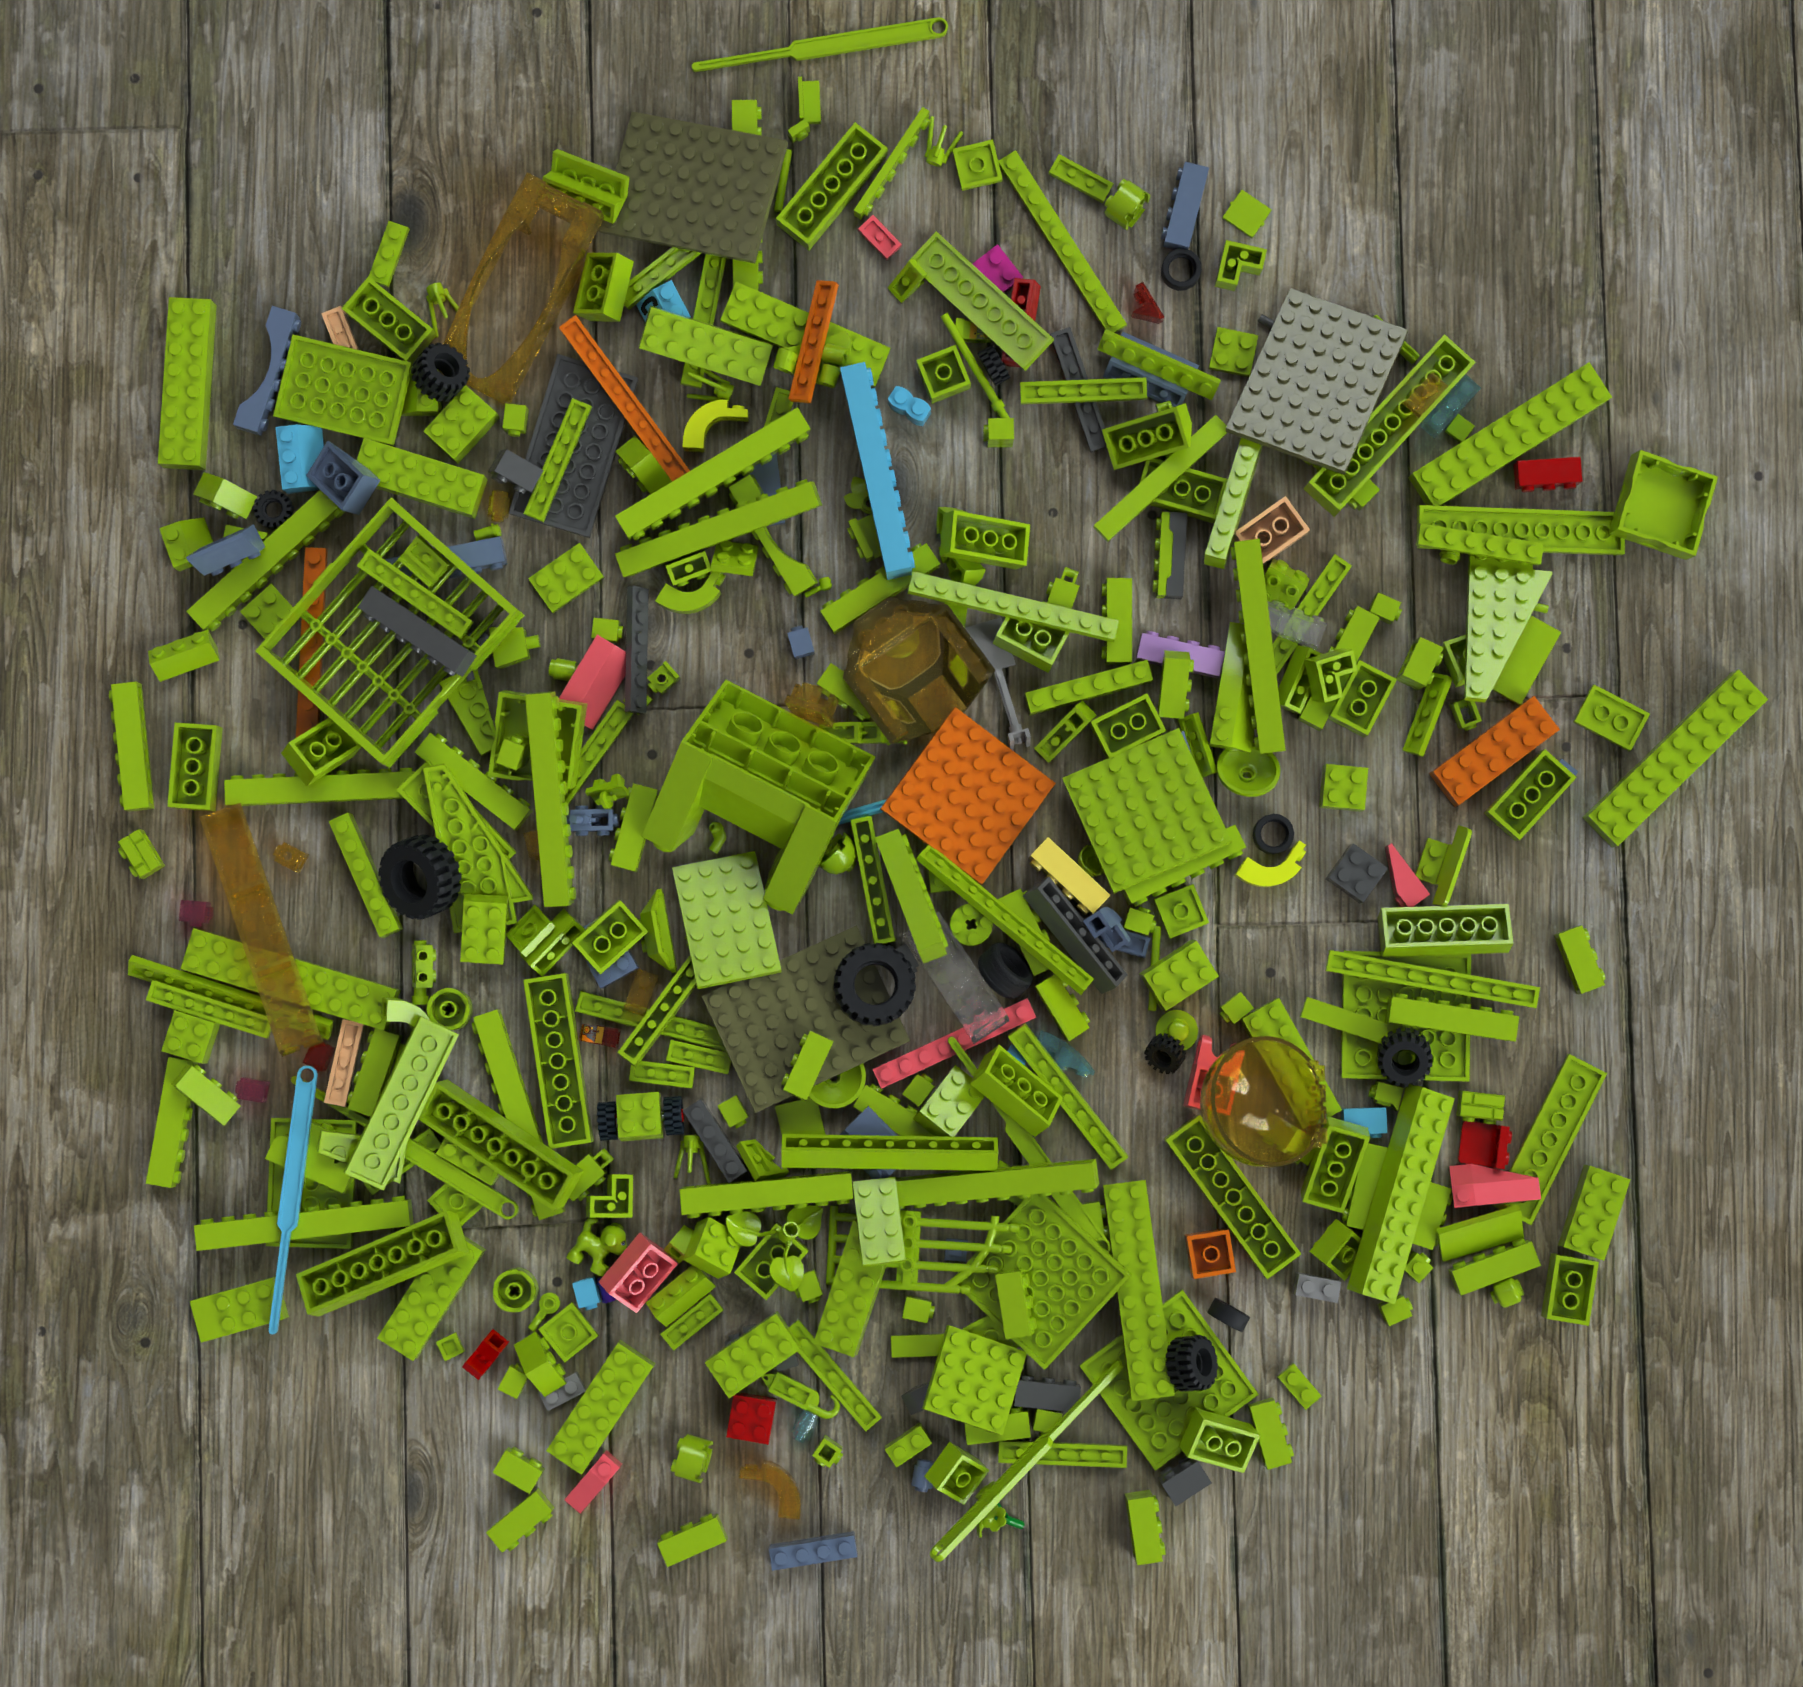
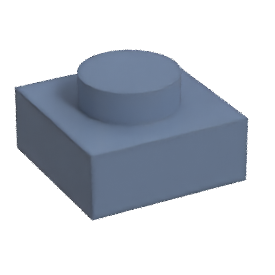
M946 1238V1241L968 1242V1240ZM945 1250V1260L966 1262L967 1251Z

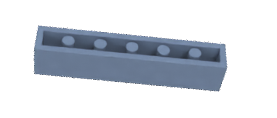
M500 536L448 547L477 574L482 573V569L499 570L503 568V565L508 564L503 539ZM441 554V556H443L450 563V561L443 554ZM400 556L385 560L393 565ZM405 565L400 569L409 577L413 574ZM457 568L449 578L461 577L463 572Z

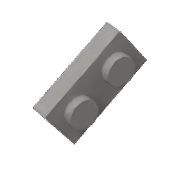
M578 1372L565 1377L567 1384L546 1397L540 1391L538 1392L547 1411L586 1391Z

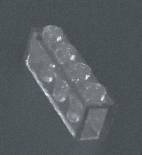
M1268 601L1272 634L1318 650L1328 624L1324 622L1323 618L1312 615V617L1306 616L1304 611L1297 608L1290 610L1285 608L1284 604L1279 601Z

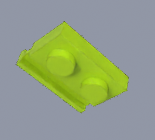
M416 536L404 551V554L398 559L428 587H433L436 580L441 577L450 565L421 536Z

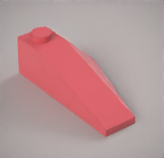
M1474 1164L1449 1166L1455 1209L1541 1199L1539 1179L1537 1177Z

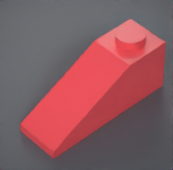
M1388 844L1385 846L1393 893L1396 896L1394 900L1399 907H1414L1429 896L1430 893L1393 844Z
M606 1450L564 1500L581 1514L618 1471L622 1463Z

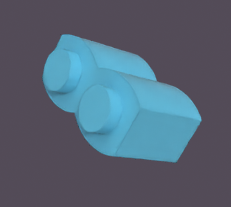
M896 386L888 397L889 407L898 414L906 415L908 420L915 425L923 426L931 415L929 404L920 398L913 397L903 387Z

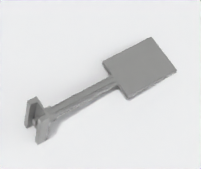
M1000 617L965 627V629L996 670L994 675L1010 724L1008 747L1014 751V744L1025 742L1026 747H1029L1031 736L1029 729L1022 730L1021 724L1018 723L1002 671L1003 668L1016 665L1013 654L993 644L995 636L1003 623Z

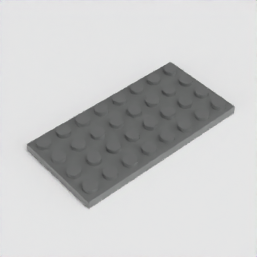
M557 354L525 460L540 469L543 468L572 398L591 405L592 409L544 523L523 514L532 492L522 494L515 491L509 514L590 538L626 419L583 361ZM618 372L634 394L639 380L638 377Z

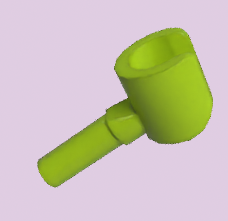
M820 578V586L804 593L806 598L817 592L831 589V578Z

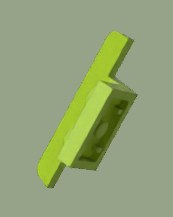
M1458 825L1452 844H1445L1431 838L1426 839L1415 875L1421 881L1438 886L1432 902L1433 905L1447 906L1450 901L1472 835V830L1467 827Z

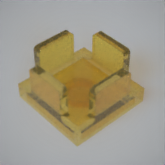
M805 682L802 683V686L796 683L791 695L787 694L784 701L790 712L804 720L830 728L834 724L833 715L838 705L836 696L830 694L828 700L820 698L823 691L821 687Z

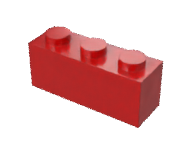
M1581 457L1522 460L1513 464L1515 490L1522 489V492L1535 491L1534 488H1543V491L1555 490V487L1561 486L1565 490L1575 489L1576 485L1583 482Z

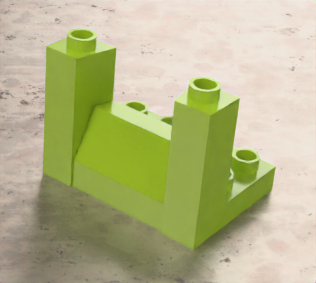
M725 680L681 741L642 837L653 842V845L663 852H673L695 833L705 809L780 848L768 874L763 900L772 909L786 911L793 915L808 890L843 814L865 780L876 756Z

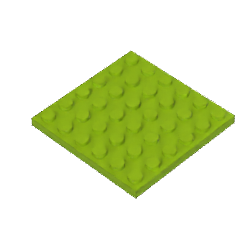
M1179 728L1135 746L1111 759L1107 758L1062 778L1113 894L1232 843Z
M1343 951L1350 954L1471 975V954L1382 957L1381 952ZM1342 974V1008L1382 1022L1386 1020L1389 997H1395V993L1408 995L1410 1000H1416V997L1429 998L1430 1003L1437 1004V1000L1450 1001V1006L1458 1007L1459 1003L1471 1005V997ZM1388 1023L1403 1029L1410 1028L1412 1032L1417 1030L1419 1034L1429 1037L1432 1067H1430L1429 1075L1425 1074V1080L1470 1082V1035ZM1341 1031V1078L1387 1079L1386 1076L1383 1077L1378 1066L1377 1052L1379 1043ZM1401 1050L1392 1057L1396 1063L1401 1065L1410 1064L1417 1058L1416 1055Z
M1030 1194L1031 1197L1025 1198L1003 1222L1020 1225L1019 1232L997 1231L993 1244L1012 1246V1253H989L981 1265L998 1267V1273L1024 1269L1025 1274H1028L1030 1286L1027 1287L1028 1296L1031 1295L1033 1300V1308L1030 1309L1032 1317L1036 1319L1037 1329L1034 1330V1334L1031 1336L1012 1339L1045 1370L1132 1275L1048 1196L1039 1197V1194ZM976 1252L966 1264H971L979 1252ZM973 1273L959 1283V1286L966 1285L971 1287L970 1294L966 1295L1004 1331L996 1274Z
M1183 1289L1162 1303L1168 1345L1176 1337L1194 1335L1205 1336L1207 1340L1211 1341L1217 1355L1218 1369L1215 1382L1209 1389L1182 1392L1174 1387L1175 1396L1132 1401L1123 1333L1079 1364L1092 1384L1116 1361H1119L1124 1366L1099 1394L1155 1471L1182 1452L1179 1445L1195 1408L1229 1417L1259 1395Z

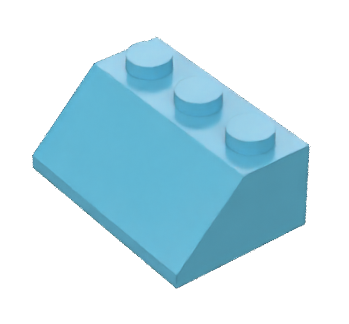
M310 425L275 427L282 490L287 494L320 490L306 475L324 447L323 429Z

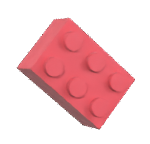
M639 1233L599 1280V1283L609 1295L637 1313L678 1263L663 1248L642 1233Z

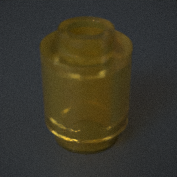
M493 490L489 496L487 516L491 517V521L504 522V519H508L510 506L508 492Z

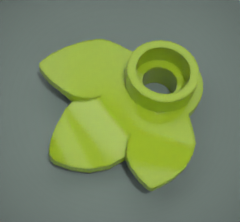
M855 476L851 482L852 493L845 495L844 500L850 508L861 509L866 514H872L871 507L866 506L869 497L865 480Z

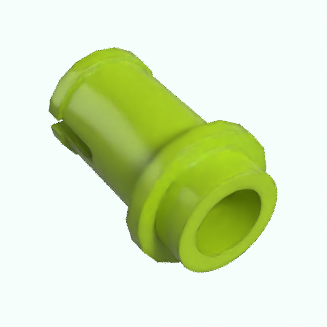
M491 523V526L474 530V536L476 541L502 536L499 524Z

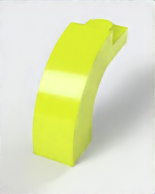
M716 400L700 407L691 416L685 427L683 450L705 452L706 435L709 429L720 421L749 422L748 409L740 405H733L732 408H729L728 400Z
M1300 840L1297 841L1285 860L1276 867H1264L1246 857L1234 876L1249 885L1257 887H1271L1282 884L1294 877L1302 868L1295 862L1296 860L1300 862L1304 857L1306 851L1303 849L1306 844Z

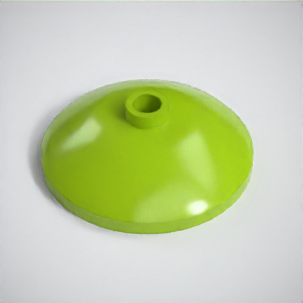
M1253 743L1251 753L1225 749L1218 758L1217 775L1221 783L1231 792L1241 796L1256 797L1270 792L1277 785L1280 777V764L1273 753L1260 754V750H1255V743Z
M862 1063L837 1075L836 1081L828 1079L813 1086L809 1094L810 1099L822 1107L831 1109L842 1108L851 1104L860 1096L865 1085L866 1072L864 1064Z

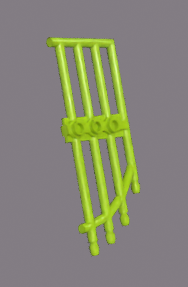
M830 1206L826 1285L833 1284L835 1264H839L841 1256L836 1255V1242L846 1243L848 1238L846 1234H837V1222H853V1220L857 1219L856 1214L838 1213V1206ZM900 1210L906 1262L887 1264L886 1267L897 1268L896 1281L882 1280L880 1288L970 1294L971 1287L966 1285L959 1286L958 1284L973 1273L997 1274L998 1267L981 1265L989 1253H1012V1246L993 1244L996 1232H1019L1020 1225L999 1223L1000 1216H991L990 1222L921 1218V1211ZM921 1226L988 1231L985 1243L920 1239ZM920 1248L979 1252L971 1264L919 1261ZM919 1269L960 1272L944 1284L918 1282Z

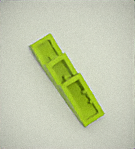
M875 722L819 723V728L850 744H889V741Z

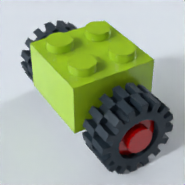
M659 1092L616 1095V1102H598L597 1104L600 1141L618 1140V1138L621 1142L664 1138L663 1121L667 1136L684 1134V1112L681 1096L664 1097V1112H662L661 1095Z

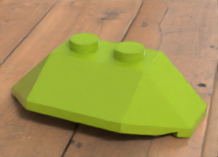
M657 889L640 913L641 919H638L648 931L644 935L645 940H641L643 953L647 952V956L667 970L677 973L678 969L663 889Z

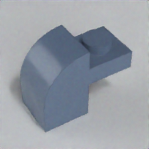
M1103 907L1083 920L1094 939L1101 935L1112 952L1131 941L1120 923L1122 921L1121 917L1109 907Z

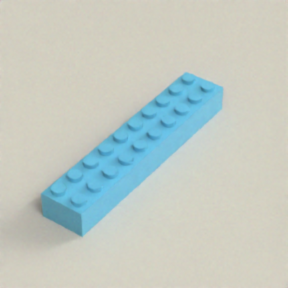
M865 362L840 367L887 580L912 575V568H915L912 551L908 552L907 548H910L908 531L903 532V527H906L903 510H898V507H901L899 491H894L893 488L897 486L894 470H889V467L892 466L889 449L885 450L884 446H887L885 430L880 429V426H883L880 408H875L878 405L875 388L871 389V386L874 385L871 368H866Z

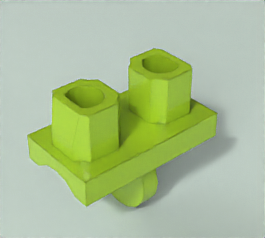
M614 774L611 776L610 782H606L604 779L594 780L593 787L586 788L585 794L591 796L596 805H602L604 809H610L613 806V801L628 797L629 790L624 786L625 779L620 774Z

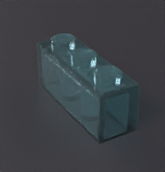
M1465 374L1419 426L1435 439L1476 395L1481 387Z

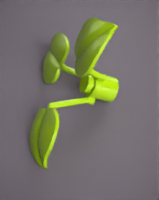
M811 1205L805 1208H793L787 1214L786 1223L781 1228L777 1227L774 1230L759 1233L761 1221L758 1216L747 1211L727 1216L726 1227L731 1238L737 1244L745 1247L755 1245L757 1236L763 1237L778 1233L779 1239L786 1243L783 1257H777L771 1262L769 1273L777 1285L789 1292H794L802 1282L804 1268L797 1256L787 1257V1253L792 1245V1241L797 1236L803 1240H810L816 1237L821 1228L823 1208Z

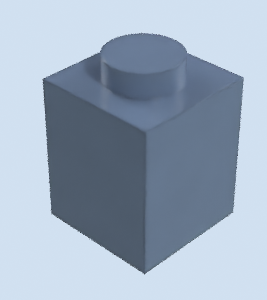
M801 625L791 628V632L787 634L794 659L815 654L808 627L803 628Z

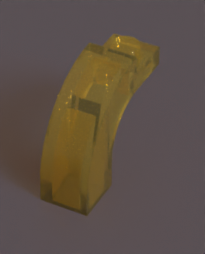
M763 1460L762 1468H758L756 1464H745V1467L741 1466L739 1478L765 1481L776 1489L780 1501L779 1518L800 1519V1490L796 1481L786 1469L766 1460Z

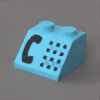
M672 280L653 289L636 304L644 321H646L650 305L691 318Z

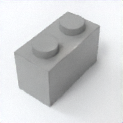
M1296 1272L1292 1293L1297 1296L1338 1303L1341 1281Z

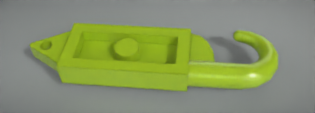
M781 1372L761 1376L769 1388L768 1392L821 1418H833L840 1410V1402L834 1395H830V1398L834 1401V1408L831 1411L818 1407L820 1397L816 1390Z

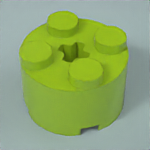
M1123 179L1117 187L1118 191L1114 196L1110 195L1104 206L1107 207L1105 216L1125 230H1128V226L1133 227L1145 210L1143 204L1144 202L1149 203L1150 194L1131 181Z
M969 903L957 908L950 919V931L953 938L964 946L980 945L990 936L993 923ZM973 919L976 921L975 926L977 928H972L969 931L966 929L968 925L965 922L967 920L972 921Z
M444 988L437 991L430 997L427 1004L429 1019L451 1031L465 1027L473 1014L471 998L462 990L455 988ZM452 1004L454 1012H451L449 1015V1011L446 1010V1006H450Z
M524 1268L508 1269L495 1280L493 1299L497 1306L504 1311H524L537 1298L539 1291L537 1280L530 1271ZM512 1286H518L520 1288L518 1290L520 1294H513L511 1292L513 1290Z
M690 1434L680 1438L676 1449L679 1451L677 1459H674L672 1462L671 1472H674L677 1477L701 1483L704 1479L700 1477L701 1473L707 1472L713 1449H710L709 1446L713 1445V1441Z

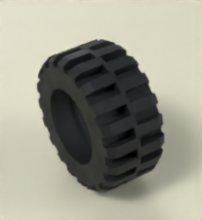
M415 835L391 845L384 852V857L380 861L381 868H379L378 876H381L379 884L384 890V897L388 898L390 901L389 905L392 908H396L399 914H405V917L410 919L422 920L450 908L453 902L457 900L458 892L461 889L459 881L462 879V876L458 870L460 867L459 863L454 859V853L447 849L448 846L445 843H439V839L433 836ZM414 863L422 869L426 877V891L419 886L413 872Z
M867 943L854 948L842 959L834 976L833 990L841 1010L853 1021L860 1022L866 1026L886 1025L898 1019L912 1003L914 992L916 991L915 972L911 968L910 961L905 959V955L901 951H896L890 945H882L883 943ZM868 965L883 966L889 970L894 978V992L882 1004H868L862 1001L855 991L854 982L856 975L862 968Z

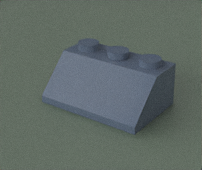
M253 524L197 549L186 558L204 576L210 573L212 576L223 572V567L230 565L233 568L243 563L241 561L243 558L248 557L251 560L261 555L260 551L265 548V545Z
M869 1106L840 1134L898 1136ZM896 1169L864 1170L872 1179L888 1178Z

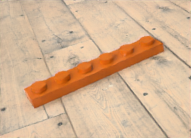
M816 281L788 398L791 402L811 403L839 286L835 281Z

